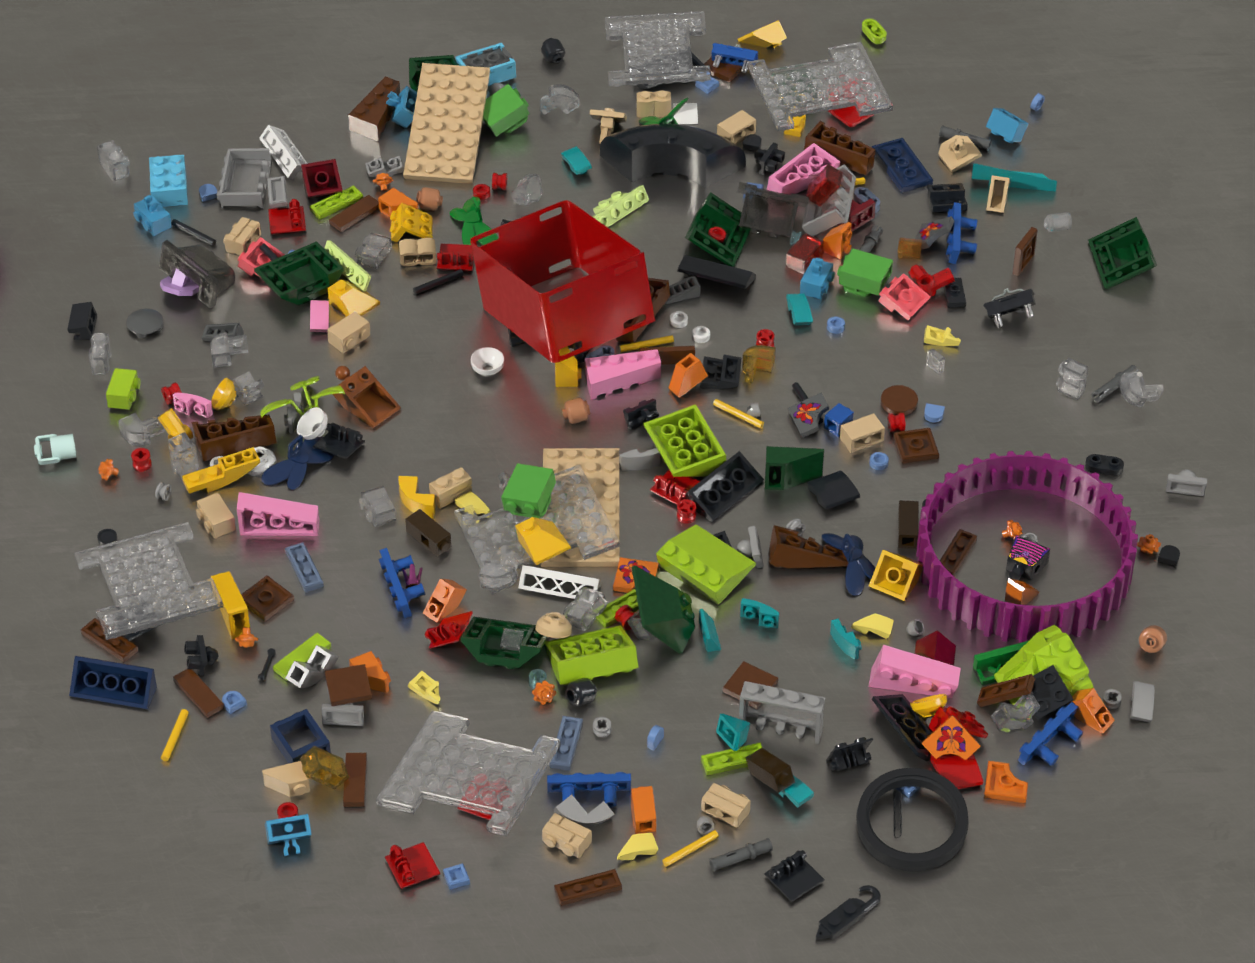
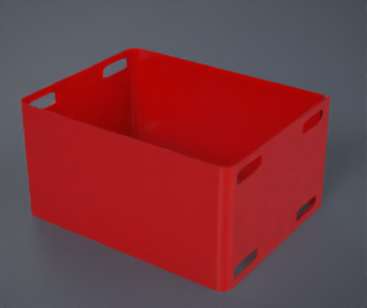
M569 200L560 201L470 239L484 310L552 363L561 362L655 321L644 252L641 253L638 248ZM561 207L562 213L540 221V215ZM494 233L499 234L497 240L480 247L477 246L476 242ZM570 259L571 264L552 273L549 272V267ZM575 268H581L589 274L545 293H539L531 287ZM572 288L573 293L555 302H550V296ZM642 314L645 315V320L624 328V322ZM579 341L582 342L581 348L560 356V349Z

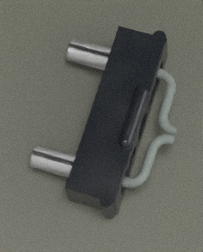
M1007 288L1004 289L1003 294L993 297L992 301L985 303L983 306L987 310L989 318H995L996 325L1000 328V326H1003L1002 315L1025 308L1027 317H1033L1031 306L1036 305L1035 293L1032 289L1024 291L1020 288L1010 291ZM1006 292H1008V293H1010V294H1011V293H1015V294H1012V295L1003 297V296L1006 295Z

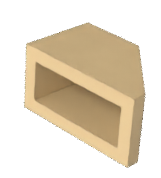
M992 175L987 211L1004 213L1010 178Z
M303 760L262 770L264 785L289 797L310 792L309 778Z

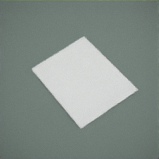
M685 103L674 115L678 124H698L697 103Z

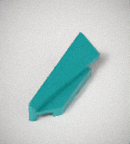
M973 163L972 179L989 180V186L993 175L1010 178L1009 188L1056 192L1057 181L1047 178L1044 174L1009 171Z

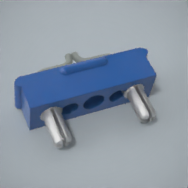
M713 43L711 54L712 61H714L713 66L716 68L722 62L743 66L741 71L744 73L745 70L746 73L748 67L754 68L756 62H758V51L741 48L740 44L729 46Z

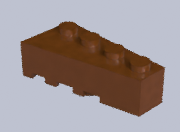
M385 76L348 114L349 130L379 141L380 134L384 131L385 124L390 120L394 106L386 104V101L389 99L387 96L391 91L397 95L400 94V82Z
M819 121L805 137L804 150L815 143L839 160V166L845 164L849 170L867 175L874 167L876 151L874 148L858 140H851V136L847 134L841 135L837 133L836 128H828L822 121Z
M648 278L655 316L670 297L669 280ZM642 314L624 322V328L645 320V315ZM647 325L617 337L616 341L634 343Z
M269 414L264 415L263 418H261V415L244 417V420L227 418V422L216 423V420H208L207 424H199L198 421L191 422L194 439L203 462L212 460L217 456L224 457L252 447H263L277 443L274 424Z

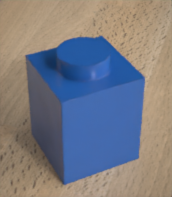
M838 403L825 414L824 428L839 437L841 425L853 421L854 412Z

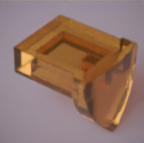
M900 237L898 242V258L920 259L922 240Z

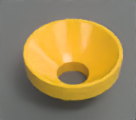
M224 378L216 388L211 399L212 409L221 410L226 407L229 408L235 400V386L229 378Z
M938 694L912 701L910 705L917 714L922 715V717H930L935 715L940 706L945 707L947 695Z

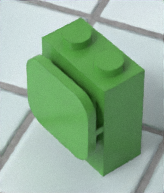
M509 84L488 97L485 103L483 121L496 137L501 133H511L523 125L530 114L527 109L529 106L524 98L521 99L516 88L512 89Z
M852 248L850 254L845 256L843 266L840 265L838 268L839 284L843 285L845 291L856 295L868 297L875 294L880 296L879 293L883 290L892 274L893 260Z
M517 463L501 496L504 510L509 511L513 515L530 518L544 516L552 499L551 492L556 484L553 469Z

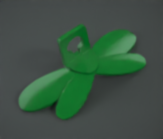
M688 98L677 104L662 119L656 116H647L640 119L639 123L641 125L678 124L673 116L684 106Z
M479 197L468 199L462 209L454 208L450 211V216L453 219L464 222L462 228V242L464 245H471L470 239L491 230L489 226L482 222L483 219L480 212L481 201ZM494 233L478 240V242L485 245L497 240L498 236Z

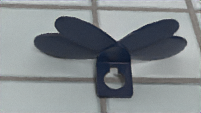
M299 435L288 445V459L268 468L263 473L261 480L265 485L270 486L288 479V488L295 490L301 485L305 477L307 463H325L333 459L334 454L323 452L313 447L323 438L322 436L310 440L305 439L303 442V436Z
M832 533L822 534V539L826 543L843 551L848 561L845 575L846 588L851 595H860L864 588L866 576L872 579L875 571L874 565L862 554L864 546L862 540L858 536H850L849 534H845L844 538Z

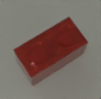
M828 164L809 184L806 199L821 207L840 187L843 172Z
M805 233L786 253V267L805 274L813 258L821 259L823 257L824 241Z

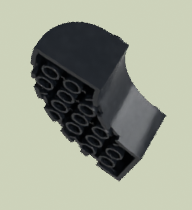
M649 124L632 127L605 137L600 145V156L631 182L650 177L653 173H663V175L672 176L681 174L688 176V179L707 188L746 167L745 153L736 144L711 131L687 125Z

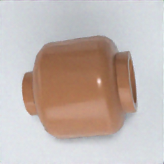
M423 187L417 193L416 202L421 210L436 211L438 206H442L443 196H440L438 189Z
M580 397L566 401L564 404L565 409H562L564 420L568 419L571 424L586 421L588 415L591 414L587 400L584 401Z
M1156 625L1146 627L1139 636L1141 648L1148 653L1160 651L1167 641L1165 631Z

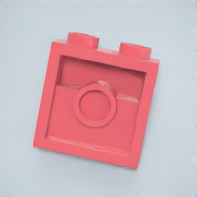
M261 237L256 242L253 241L249 245L248 251L246 253L242 252L238 258L239 264L237 267L251 277L254 274L257 275L254 268L271 261L260 250L262 244L265 243L278 258L285 255Z
M903 273L899 278L895 277L890 282L889 288L885 287L879 293L881 297L878 301L889 311L893 312L896 310L909 320L930 299V296Z

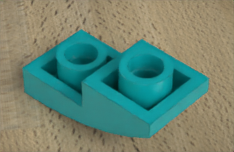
M577 146L561 153L563 160L569 164L571 171L576 175L584 174L592 168L586 156Z
M787 294L788 310L792 312L793 324L811 325L813 318L805 294Z
M742 598L740 617L759 619L758 626L768 628L779 627V612L758 601Z
M839 618L831 620L830 634L836 644L854 660L859 659V650L862 649L859 638L856 639L853 631L847 632L846 627L841 625Z
M794 776L795 783L779 792V794L783 798L787 796L798 808L813 798L814 792Z

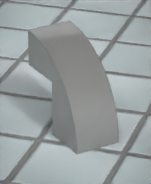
M316 645L308 662L294 661L285 679L299 688L310 687L325 676V671L331 670L339 656L326 647Z
M572 794L553 810L555 813L581 826L599 825L614 816L613 811L605 801L587 814Z

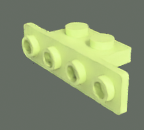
M640 185L629 193L614 192L609 199L600 201L599 205L593 208L595 215L592 217L606 227L611 226L649 201L644 186Z
M327 240L324 249L344 268L342 274L362 292H365L371 275L331 240Z

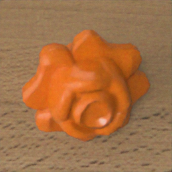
M388 173L377 174L376 179L373 180L374 184L380 186L381 191H387V185L394 181L392 177H389Z
M107 458L105 462H100L98 471L102 480H108L111 475H118L119 469L113 466L112 459Z
M1008 520L1007 529L1002 531L1004 538L1010 536L1015 539L1016 535L1020 536L1023 534L1020 523L1013 520Z
M1148 534L1145 537H1140L1137 546L1140 547L1141 552L1152 554L1159 551L1161 543L1158 542V538Z
M247 627L242 628V634L236 637L235 641L239 642L240 647L250 648L254 646V642L258 641V638L254 637L250 632V628Z
M546 680L542 681V684L537 682L535 689L532 690L534 701H538L542 705H545L546 702L551 703L556 695V691L553 690L555 688L554 684H549Z

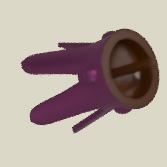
M414 564L410 565L409 576H407L405 569H402L406 588L420 583L422 567L417 576Z

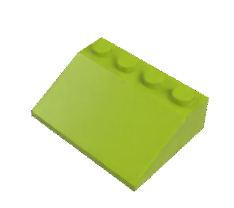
M696 404L644 423L645 429L673 477L708 476L726 462L725 452Z
M697 524L668 540L656 553L659 567L717 605L756 566V562Z
M621 625L545 641L544 643L555 677L560 685H568L570 682L581 678L593 680L594 677L599 676L609 677L617 672L627 673L639 668L636 645Z

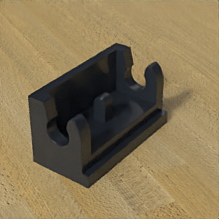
M92 302L72 304L67 330L69 333L81 334L75 335L74 340H93L97 313Z

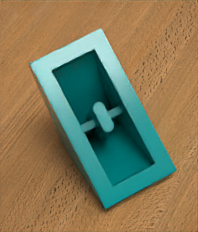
M720 714L716 733L733 751H737L747 741L750 722L726 714Z

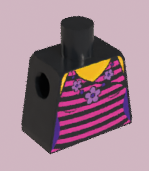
M1016 535L1007 559L1006 569L1010 572L1009 577L1015 580H1020L1021 577L1029 580L1033 579L1048 564L1050 548Z

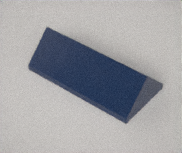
M75 656L69 696L148 709L157 688L155 672L153 668Z

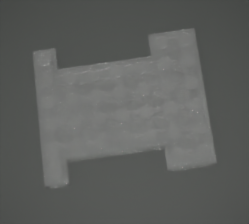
M704 11L605 17L606 40L617 41L623 39L625 70L608 71L609 86H636L638 84L653 85L656 83L670 84L673 82L687 83L711 80L710 65H692L690 36L706 35Z
M861 42L829 47L828 53L831 58L774 69H768L764 59L747 63L749 72L777 131L794 129L792 117L855 106L860 117L893 111V104Z
M580 464L555 473L556 484L551 492V502L545 515L539 519L552 521L569 543L571 549L578 547L584 560L620 547L619 539ZM472 504L454 511L455 517L491 594L510 588L506 573L520 569L522 565L528 566L534 563L520 544L515 525L530 517L513 515L509 511L504 510V508L478 517Z
M188 522L74 553L79 570L99 565L112 597L113 606L96 610L106 640L223 608L222 599L213 579L193 583L179 552L178 543L194 539Z
M432 710L376 798L377 805L414 814L422 800L427 799L492 815L486 825L488 832L507 836L561 745L560 739L541 735L532 750L465 735L464 733L470 725L468 718Z

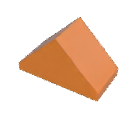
M1009 578L1006 586L1005 601L1018 605H1027L1039 594V591L1024 581Z

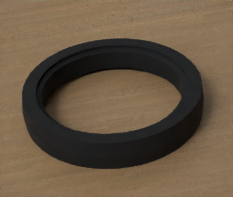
M920 768L896 769L876 778L863 792L856 815L858 834L867 851L878 861L889 867L910 872L934 869L951 860L962 847L969 824L967 805L957 787L945 777ZM904 786L926 788L940 795L949 804L954 813L955 828L948 840L933 850L923 853L898 851L882 842L873 831L869 815L874 803L883 794L895 788Z

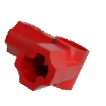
M916 264L908 272L912 281L924 290L930 298L935 296L936 290L955 281L949 268L930 275L922 265Z

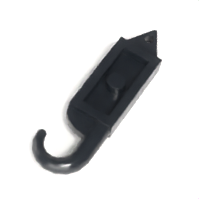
M870 885L860 887L859 892L870 891L873 893V897L866 903L858 898H849L821 919L816 940L826 938L834 940L862 919L867 912L880 902L881 895L879 890Z

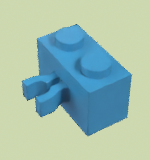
M408 86L399 95L391 91L387 96L389 99L386 101L387 105L394 106L391 121L405 129L413 121L417 91Z
M993 108L986 127L991 129V133L1003 136L1006 142L1013 143L1021 142L1029 123L1003 108Z
M148 195L143 200L134 203L135 211L133 215L135 219L140 221L144 229L153 236L172 228L170 214L153 196Z
M817 257L816 259L813 258L800 281V294L821 299L822 295L828 291L829 282L834 280L833 263L823 261V259Z
M308 814L265 822L268 845L284 842V857L289 855V841L292 842V847L295 848L296 854H300V847L296 840L310 838L312 835Z

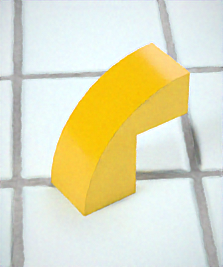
M399 476V493L404 506L413 513L421 509L434 519L435 494H418L417 476Z

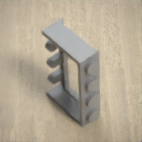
M228 149L227 156H224L225 167H222V179L219 180L220 190L217 191V200L220 201L221 208L224 206H259L264 209L268 188L267 178L270 177L272 166L270 149Z
M845 164L812 180L810 183L802 229L812 239L814 235H818L841 223L845 224L848 222L856 177Z
M745 681L740 695L739 719L745 721L746 716L757 718V730L764 729L766 720L777 722L776 733L779 735L784 733L786 725L796 726V737L799 739L804 737L806 729L816 730L815 744H819L824 728L825 697Z

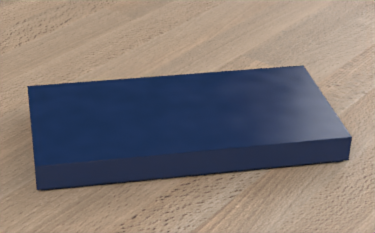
M903 137L872 146L876 150L875 157L901 193L933 184V178Z

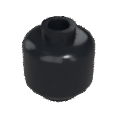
M554 38L546 39L541 47V52L549 63L561 62L566 53L562 43Z
M588 678L572 681L567 686L566 698L577 707L589 704L596 698V685Z

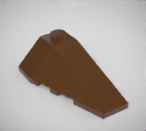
M773 526L768 552L769 562L773 566L778 568L848 566V561L842 550L828 544L821 546L811 537L808 540L797 536L799 532L792 529Z

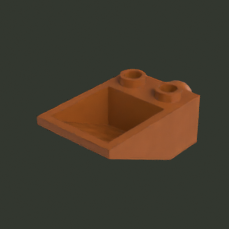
M339 366L336 369V377L339 380H344L339 385L343 388L345 394L338 393L332 395L347 411L374 429L401 409L366 366L351 376L350 370L346 366Z

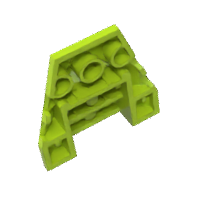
M1055 625L1036 633L994 674L997 683L1029 674L1034 676L1054 665L1071 696L1077 690L1094 688L1088 676L1089 669L1067 633H1062L1060 628ZM1024 696L1008 700L1013 710L1031 709Z

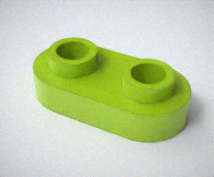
M865 19L862 22V31L873 43L881 44L886 41L887 32L875 19Z

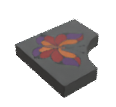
M952 216L922 224L911 246L913 250L918 251L929 248L936 239L949 233L954 223Z
M822 392L788 408L802 438L819 431V419L823 413L829 410Z

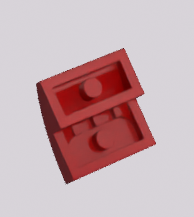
M930 754V761L937 774L948 779L957 789L983 785V778L974 754L966 760L955 754H945L937 759Z

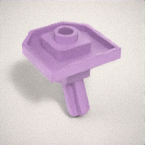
M185 252L180 268L176 267L175 273L160 281V287L163 291L177 296H192L205 288V283L192 279L193 273L190 270L195 257L193 254Z

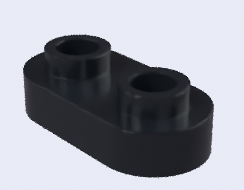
M1091 454L1086 458L1085 468L1092 473L1117 476L1123 472L1124 462L1118 457Z

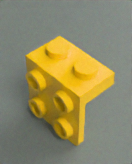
M401 203L397 210L391 213L390 232L392 241L397 243L405 232L420 238H432L433 218L428 213Z

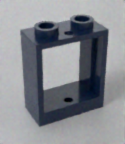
M307 709L296 712L292 716L270 725L271 738L288 763L303 760L304 765L308 766L331 755L329 740ZM307 725L317 740L293 751L283 736Z

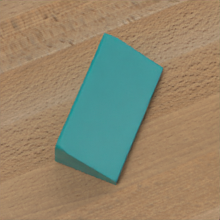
M700 609L698 622L706 651L721 650L714 620L703 609Z

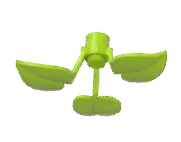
M319 376L311 377L290 387L291 390L303 387L308 406L303 408L304 412L298 408L292 399H283L264 406L260 415L263 418L266 413L291 404L302 417L308 410L318 407V399L321 396L338 393L345 394L340 385L324 389L311 397L315 401L314 407L311 404L307 385L316 383L320 378Z

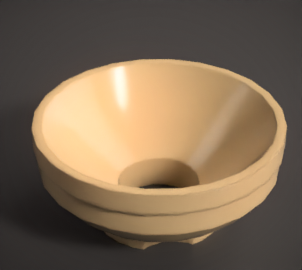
M559 612L546 613V615L537 620L535 627L539 634L551 638H566L572 633L571 623L565 618V615Z

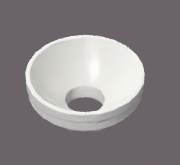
M480 348L472 354L471 366L475 372L483 376L494 375L503 368L504 355L495 348ZM491 366L493 369L484 370L483 367Z
M318 407L308 410L297 424L298 435H302L306 440L321 437L327 428V414Z
M260 446L254 449L256 453H263L264 455L259 457L260 463L247 473L251 476H262L268 468L277 463L273 451Z

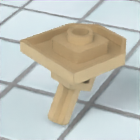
M605 108V110L590 109L592 119L601 121L600 144L605 137L613 134L615 123L627 121L625 113L615 112V109Z
M955 135L943 142L938 153L941 160L952 173L982 156L968 136Z

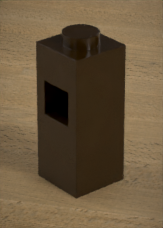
M899 500L898 548L917 549L919 501Z
M421 509L405 519L406 532L436 557L452 547L451 534Z
M760 748L746 757L750 774L778 793L795 783L791 766L764 748Z

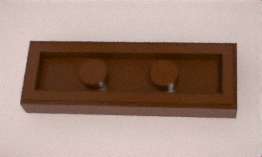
M367 195L329 219V224L338 231L343 232L378 210L379 201Z
M695 346L639 348V352L658 349L661 365L677 364L690 353L695 356Z
M959 529L940 559L942 565L953 576H955L977 541V535Z
M96 618L81 629L82 635L124 663L138 652V646Z
M186 669L173 676L177 686L206 718L224 709V704L192 669Z
M1032 674L982 687L977 704L980 707L1031 694L1035 678Z
M346 753L344 807H365L367 753Z
M616 869L554 885V890L560 906L622 890V884Z

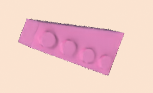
M813 143L769 177L766 192L781 201L810 188L812 180L838 168L840 161Z
M658 349L585 358V377L591 400L596 399L601 394H612L613 390L628 389L635 383L640 385L661 378V360Z
M239 492L237 516L240 536H318V506Z
M883 645L871 668L868 687L931 696L946 694L947 698H952L958 688L961 668Z

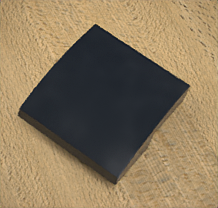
M962 183L928 185L932 212H948L949 209H952L954 202L961 203V211H968L965 189Z
M723 355V359L704 356L703 367L708 377L702 380L700 387L709 389L737 387L739 385L742 358L730 355Z
M841 470L807 482L808 489L817 496L818 503L825 509L860 498V493L853 482Z

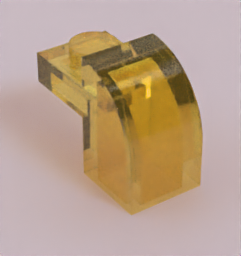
M756 345L748 348L743 353L742 368L743 374H746L745 382L753 383L756 371L772 372L775 363L776 347Z

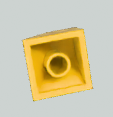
M779 20L738 38V41L765 48L772 45L775 48L781 45V41L787 37Z
M341 279L328 287L329 304L346 317L353 312H357L362 316L380 304L378 299L367 291L362 292L349 281Z
M568 347L559 350L560 356L571 352ZM575 356L555 363L556 387H578V379H581V368H578V361Z
M531 517L515 525L520 544L536 565L571 549L569 543L552 521Z
M882 550L869 587L905 601L918 583L923 564L908 557Z

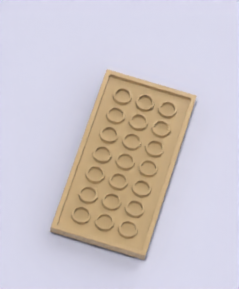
M422 63L403 173L404 179L473 184L490 68Z
M543 448V467L553 469L556 484L551 492V502L542 519L552 521L571 546V549L542 562L541 567H618L620 560L619 448Z

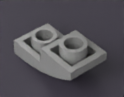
M400 156L384 162L380 157L365 163L369 177H376L377 174L388 173L391 176L404 172Z
M301 392L294 393L293 402L303 411ZM292 405L287 407V415H284L285 426H289V433H293L296 430L301 418Z
M657 448L643 453H639L637 449L619 455V468L621 470L635 471L660 466V453Z
M1134 681L1131 697V719L1149 723L1152 721L1154 685Z

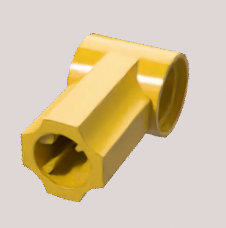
M172 408L158 417V420L169 434L168 439L175 448H180L193 438L191 429L187 425L182 424Z

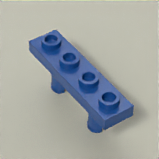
M954 202L952 209H949L947 217L952 216L954 219L953 226L947 236V243L949 245L946 255H949V263L956 264L960 252L975 255L977 243H970L960 239L961 228L975 231L977 219L962 217L961 203Z
M387 548L381 549L379 551L382 558L378 560L382 570H387L384 573L387 584L392 583L389 589L392 597H397L398 599L394 601L398 612L402 611L404 618L411 617L409 601L426 594L422 583L406 589L402 588L397 575L402 569H409L410 565L414 564L412 557L409 555L394 561L391 560Z
M1073 702L1067 707L1062 706L1057 712L1055 719L1050 718L1044 725V729L1042 731L1038 730L1033 735L1030 743L1025 742L1019 750L1021 754L1018 761L1025 765L1034 756L1038 755L1050 766H1053L1059 756L1051 751L1046 744L1059 731L1067 734L1075 742L1084 733L1070 721L1074 717L1078 706Z
M598 772L595 774L575 773L573 775L556 773L547 775L548 793L562 792V801L571 794L575 798V792L604 791L605 803L609 808H614L617 806V791H631V773L617 772L615 774H604Z

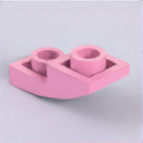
M311 300L310 332H327L329 301Z
M188 393L173 394L174 408L179 412L190 415L195 411L206 418L213 415L210 400Z

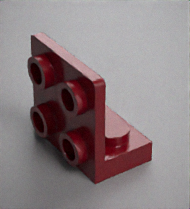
M870 198L866 202L858 204L852 199L848 222L852 223L851 231L856 230L875 218L876 202ZM835 206L834 208H832L831 210L827 211L826 213H828V212H830V211H832V210H834V209H837V210L839 211V209Z

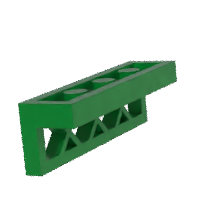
M1028 641L974 655L973 670L981 685L997 682L994 674ZM989 671L994 674L985 678L982 672Z

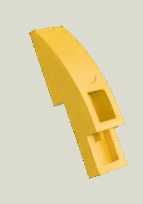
M254 447L218 458L217 465L183 475L182 480L188 493L190 494L205 488L209 493L227 486L246 475L260 463Z

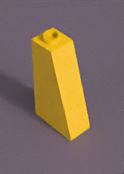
M230 571L210 577L212 590L230 637L233 640L242 634V628H250L248 608Z

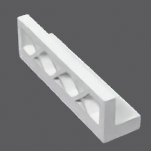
M271 125L267 126L259 139L266 148L270 149V154L287 178L293 180L299 170L302 171L301 165L308 163L284 130Z
M522 565L518 588L596 603L598 588L601 587L602 579ZM526 574L533 575L537 583L531 587L525 586ZM547 578H551L557 586L551 590H546L542 582ZM567 581L571 582L575 587V590L570 594L565 593L561 587ZM586 585L594 586L592 598L584 597L580 589ZM578 591V593L580 594V596H578V595H573V594Z

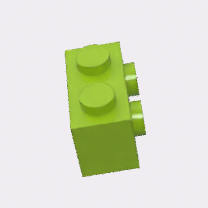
M114 369L106 392L108 408L130 410L132 402L136 400V390L140 388L141 384L137 370Z

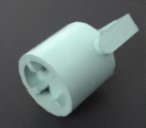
M50 434L35 438L34 452L40 465L77 458L73 434L60 436ZM50 441L51 458L42 459L43 454L40 442Z

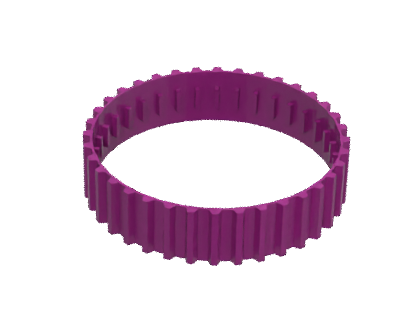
M1008 451L1007 456H998L992 453L989 459L981 460L978 457L974 458L973 464L968 466L964 464L958 465L956 473L947 472L944 483L936 482L933 494L927 495L925 507L921 509L916 557H918V562L923 564L922 585H929V597L937 598L939 600L938 607L941 610L948 609L952 613L951 619L966 622L967 629L969 630L974 628L982 630L986 637L994 634L1001 636L1004 642L1012 638L1019 639L1021 643L1030 640L1036 633L1052 625L1060 628L1062 633L1079 637L1082 630L1086 628L1090 630L1096 629L1099 620H1109L1111 610L1118 611L1121 598H1126L1128 588L1132 581L1138 534H1135L1136 521L1130 520L1132 510L1130 507L1122 505L1124 497L1121 494L1113 493V485L1111 483H1103L1099 480L1100 475L1098 473L1090 474L1084 471V465L1074 466L1069 464L1068 459L1064 457L1056 460L1052 459L1048 453H1044L1041 457L1034 456L1031 451H1026L1024 455H1016L1013 451ZM1010 489L1050 493L1082 506L1107 526L1121 549V567L1113 579L1102 588L1088 596L1071 602L1043 606L1003 602L967 587L942 565L934 553L932 544H930L933 526L943 514L955 505L983 493Z

